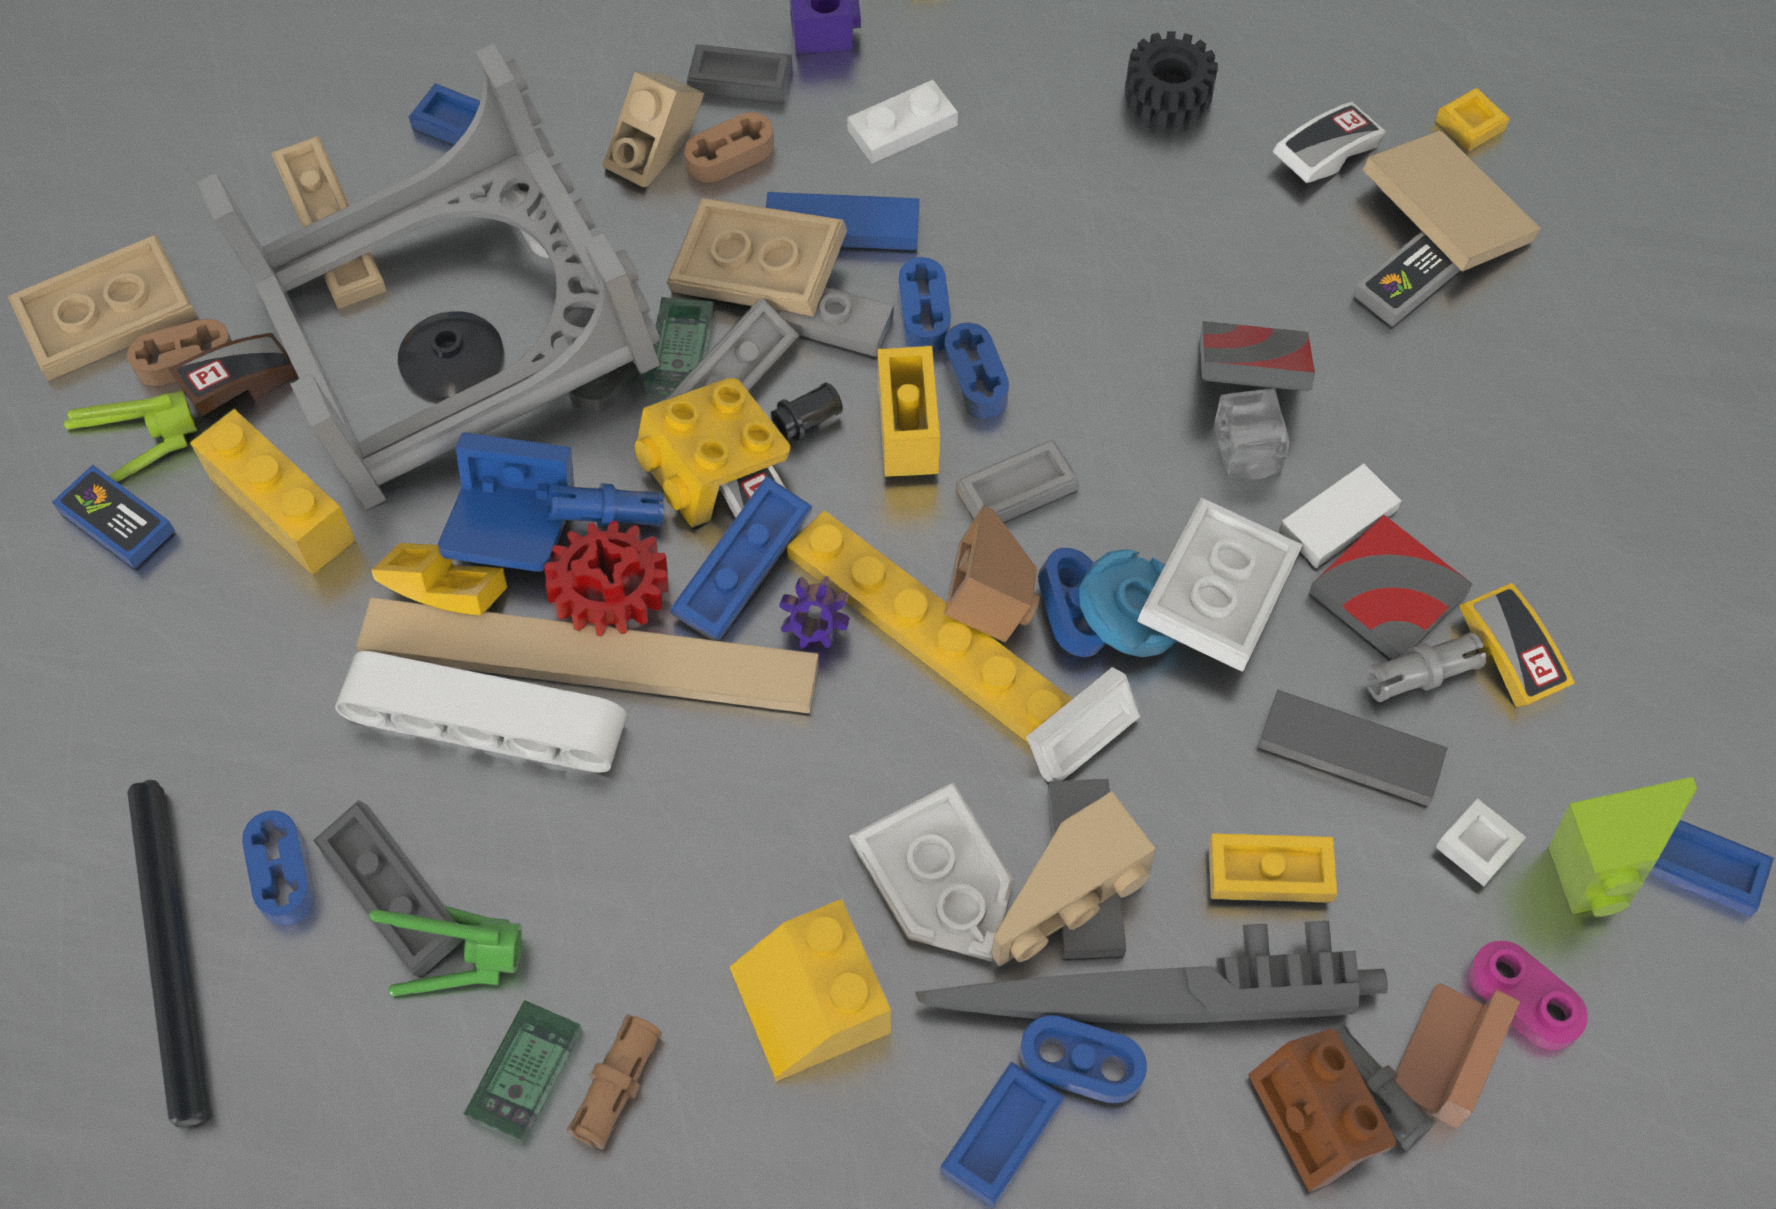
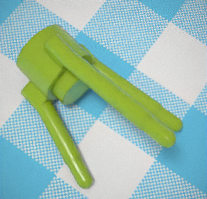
M183 390L148 399L70 409L67 412L69 419L64 421V427L71 430L144 417L151 438L163 436V442L109 475L117 483L165 454L188 447L184 435L197 431Z

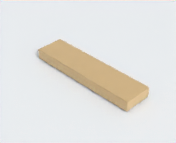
M319 136L271 152L302 227H306L350 206ZM371 252L323 274L337 309L387 292Z

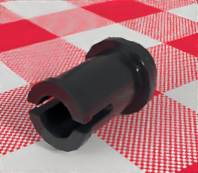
M824 382L818 388L790 402L786 399L779 401L777 409L771 411V420L786 440L790 438L800 440L805 436V430L834 415L841 414L843 412V404L833 385Z

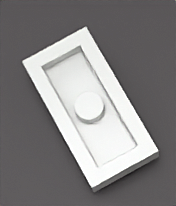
M934 80L847 117V131L871 164L958 125L957 110Z

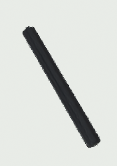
M146 780L132 784L127 794L168 1119L176 1127H188L203 1122L208 1112L165 793L156 780Z

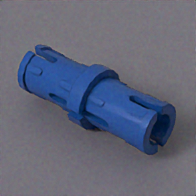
M601 483L599 488L551 484L547 498V508H551V510L548 509L547 516L548 520L597 522L599 528H608L611 521H617L621 524L660 527L664 516V504H659V502H663L664 495L662 491L615 489L613 484Z

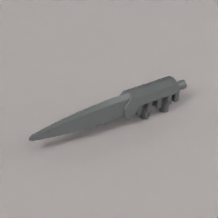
M1329 920L1304 922L1307 953L1270 955L1267 924L1243 925L1245 957L1216 958V970L1211 966L1086 973L916 991L915 994L919 1002L928 1006L1011 1017L1038 1019L1043 1016L1056 1015L1078 1022L1203 1023L1353 1015L1359 1007V995L1386 994L1388 980L1386 971L1383 968L1358 970L1356 950L1332 952Z

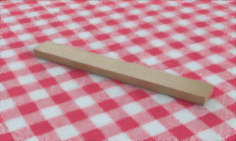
M370 598L356 645L358 652H377L463 670L808 714L811 711L819 666L818 653L627 630V633L620 634L617 628L611 627L606 628L603 636H597L595 625H586L581 631L574 630V625L571 622L484 612L482 616L462 614L426 604Z

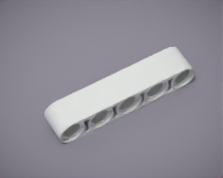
M360 651L354 655L335 704V709L340 715L365 726L597 773L610 770L627 716L624 708L604 698L371 651Z

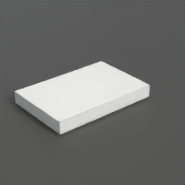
M1201 497L1142 608L1137 622L1243 672L1303 544Z

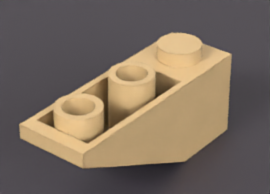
M1113 791L1061 822L993 936L992 958L999 967L1014 957L1018 962L1028 960L1047 945V937L1065 925L1070 930L1082 926L1097 914L1100 909L1098 904L1115 893H1118L1120 897H1126L1137 891L1149 880V872L1151 871L1156 848Z

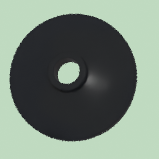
M462 311L443 312L422 320L406 334L398 351V367L405 383L415 393L435 401H443L493 377L500 372L504 361V347L496 328L486 319Z

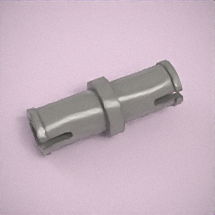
M1472 632L1432 647L1425 643L1410 648L1408 655L1378 665L1368 666L1365 670L1366 681L1377 678L1379 681H1384L1368 686V690L1376 701L1382 702L1389 697L1419 687L1426 691L1439 687L1445 678L1471 669L1484 667L1486 663L1485 652L1473 656L1471 653H1466L1484 646L1479 637Z

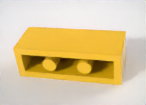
M235 409L190 442L209 478L312 575L356 541L340 505Z

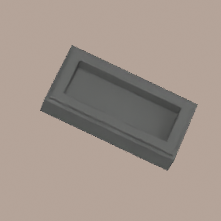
M696 44L687 77V85L706 95L784 103L792 71V54Z

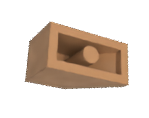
M983 505L959 541L944 615L1006 642L1018 624L1026 626L1030 622L1037 609L1040 596L1034 593L1037 567L996 512Z

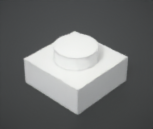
M1477 798L1442 836L1436 848L1482 886H1485L1518 850L1527 837Z

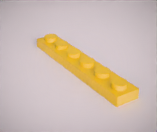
M824 510L787 545L788 558L819 582L825 576H828L830 581L829 587L834 590L836 595L847 592L849 595L847 603L1027 743L1026 737L1073 699L990 635L944 615L946 607L944 600Z

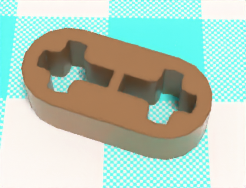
M747 112L694 135L687 141L684 149L688 174L698 182L714 183L764 161L774 151L773 125L765 115ZM703 155H707L710 159H714V160H710V161H709V160H708L705 156H703Z
M210 318L200 319L139 336L129 346L127 359L138 380L153 387L164 386L176 382L169 369L188 358L204 352L205 342L212 341L211 347L214 348L232 340L225 325L218 320ZM160 354L158 356L159 362L152 364V356Z

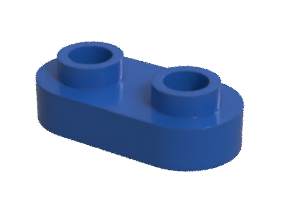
M1065 547L1054 550L1039 569L1038 583L1057 642L1062 648L1073 655L1090 657L1100 652L1106 644L1090 628L1080 608L1079 586L1093 561L1083 552ZM1060 580L1065 582L1068 585V587L1063 585L1060 582Z
M1048 1015L1034 1020L1026 1028L1022 1037L1020 1058L1024 1069L1047 1085L1107 1103H1121L1131 1099L1138 1093L1146 1076L1147 1062L1141 1047L1131 1038L1065 1017ZM1046 1045L1057 1046L1062 1051L1063 1058L1057 1062H1048L1041 1056L1040 1049ZM1107 1063L1117 1064L1122 1068L1124 1077L1118 1081L1108 1080L1102 1074L1101 1067Z

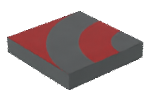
M1202 321L1200 350L1202 379L1204 381L1308 392L1312 390L1315 369L1308 332Z
M1383 515L1312 583L1309 593L1393 660L1405 656L1410 648L1414 647L1468 594L1472 583L1387 516Z

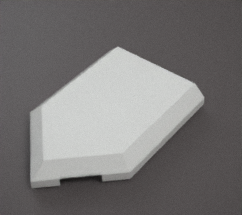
M954 782L849 835L851 843L908 939L992 962L993 936L1004 919L1014 879Z

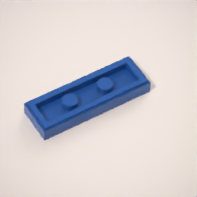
M767 192L766 208L844 220L847 233L841 247L917 250L920 198Z
M766 476L670 608V613L708 639L720 641L784 552L787 545L809 517L813 506Z

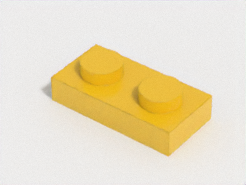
M1212 833L1208 844L1211 899L1333 903L1337 896L1333 837Z

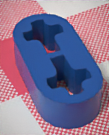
M926 257L910 259L899 270V301L904 338L910 347L932 346L933 352L939 351L944 347L946 334L951 329V312L946 275L943 267L933 259ZM925 279L928 286L927 295H919L916 280ZM930 314L931 325L934 330L924 331L921 324V315Z
M971 322L953 326L947 332L944 340V360L962 407L968 414L980 419H988L1000 415L1008 402L1009 382L991 335L984 327ZM968 344L971 350H976V361L970 362L966 350L959 349V346ZM982 379L985 389L988 392H993V396L984 397L981 391H976V380Z
M276 810L264 811L254 816L247 823L242 836L252 897L256 907L271 923L280 926L293 925L303 920L310 913L315 899L304 838L293 819L286 813ZM278 830L282 835L277 844L280 858L273 860L264 845L269 842L268 833ZM284 876L293 889V892L288 896L289 903L284 906H279L274 898L279 896L280 891L277 877Z

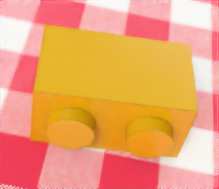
M932 346L877 349L884 476L939 474L940 430Z

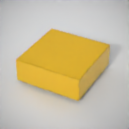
M1476 87L1439 108L1435 121L1469 152L1505 131L1510 118Z

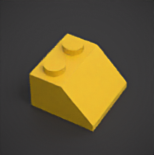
M842 899L783 922L729 966L776 1082L892 1033L891 1008Z

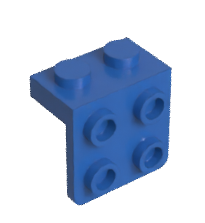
M462 432L456 445L461 490L439 539V553L446 559L543 571L545 563L551 562L553 558L551 549L554 545L558 544L566 520H548L547 512L548 509L551 510V508H547L548 491L551 484L575 487L571 447Z

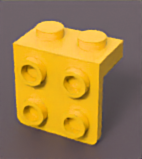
M726 378L643 408L638 438L634 449L640 466L645 471H650L663 488L669 505L674 510H679L691 528L711 520L720 485L785 461L790 452V444L744 385L735 378Z

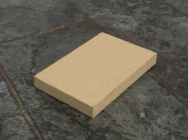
M1441 130L1368 157L1363 171L1461 271L1534 242L1541 230Z
M701 198L666 282L671 292L750 306H753L759 299L763 298L774 310L814 317L847 233V228L842 219Z
M156 234L8 296L47 381H51L128 348L135 339L146 333L184 324L198 318Z

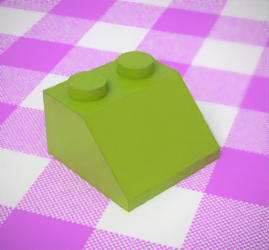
M1693 777L1569 803L1548 849L1572 914L1592 910L1594 916L1601 917L1621 912L1630 906V902H1632L1640 887L1643 886V882L1660 857L1697 790Z

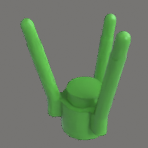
M446 905L444 906L457 923L378 909L372 910L369 914V918L374 922L466 939L464 960L467 963L476 964V970L392 984L388 988L391 996L416 994L477 983L499 985L501 972L515 973L517 970L521 952L522 925L510 923L508 919L488 918Z

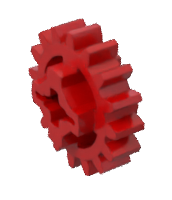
M611 521L607 531L599 532L598 527L592 522L588 523V535L581 537L573 531L567 533L568 548L559 545L553 546L551 550L554 562L545 563L544 566L547 581L545 583L549 603H555L556 614L560 620L572 615L574 630L581 631L588 623L595 624L597 636L604 635L607 625H615L620 634L627 633V621L634 619L637 623L645 625L648 623L646 608L660 611L663 607L662 593L669 592L667 557L665 553L658 552L657 539L654 536L641 541L640 528L634 525L626 533L619 532L618 522Z

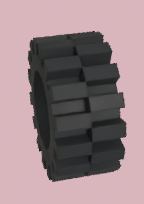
M1167 31L1166 39H1162L1158 32L1151 34L1150 43L1144 38L1138 42L1137 49L1133 48L1130 53L1125 83V96L1127 101L1131 100L1133 111L1136 113L1143 108L1142 118L1150 121L1152 116L1156 115L1158 116L1157 124L1165 126L1167 118H1173L1175 126L1183 125L1184 116H1187L1190 122L1198 119L1199 111L1204 114L1208 110L1209 103L1212 102L1218 71V62H1214L1215 54L1212 50L1205 52V42L1200 39L1196 44H1192L1193 35L1184 33L1182 40L1175 39L1176 31ZM1170 73L1179 75L1187 81L1183 83H1167L1155 76Z

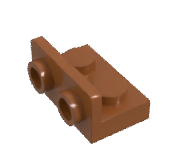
M1332 1028L1287 1042L1248 1074L1309 1192L1329 1185L1361 1161L1387 1152L1396 1145L1394 1135L1337 1031Z

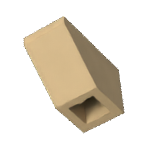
M635 71L602 167L642 187H648L688 140L704 93L664 73Z

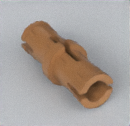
M628 1014L625 1016L616 1035L617 1037L602 1064L596 1063L589 1075L593 1081L579 1110H577L571 1124L566 1129L570 1135L592 1147L596 1146L599 1149H604L621 1110H623L628 1099L636 1097L640 1089V1084L637 1080L643 1071L642 1069L650 1053H652L662 1035L660 1029L637 1016L632 1017Z

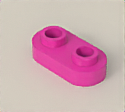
M1493 941L1484 945L1472 959L1468 968V981L1475 995L1486 1003L1497 989L1519 1000V1006L1510 1025L1534 1045L1545 1050H1562L1572 1045L1586 1029L1588 1012L1582 998L1521 946L1509 941ZM1503 962L1508 964L1514 971V978H1506L1500 975L1496 969V963ZM1553 1004L1560 1007L1565 1014V1021L1553 1019L1547 1011V1005Z

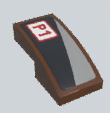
M273 333L249 336L221 344L188 358L169 369L175 381L201 417L246 390L254 400H257L297 376L286 350Z

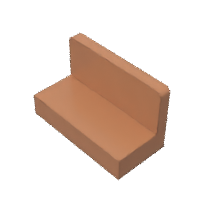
M1439 983L1435 985L1395 1071L1398 1074L1395 1081L1424 1112L1458 1129L1472 1114L1520 1001L1496 989L1483 1005L1444 984Z

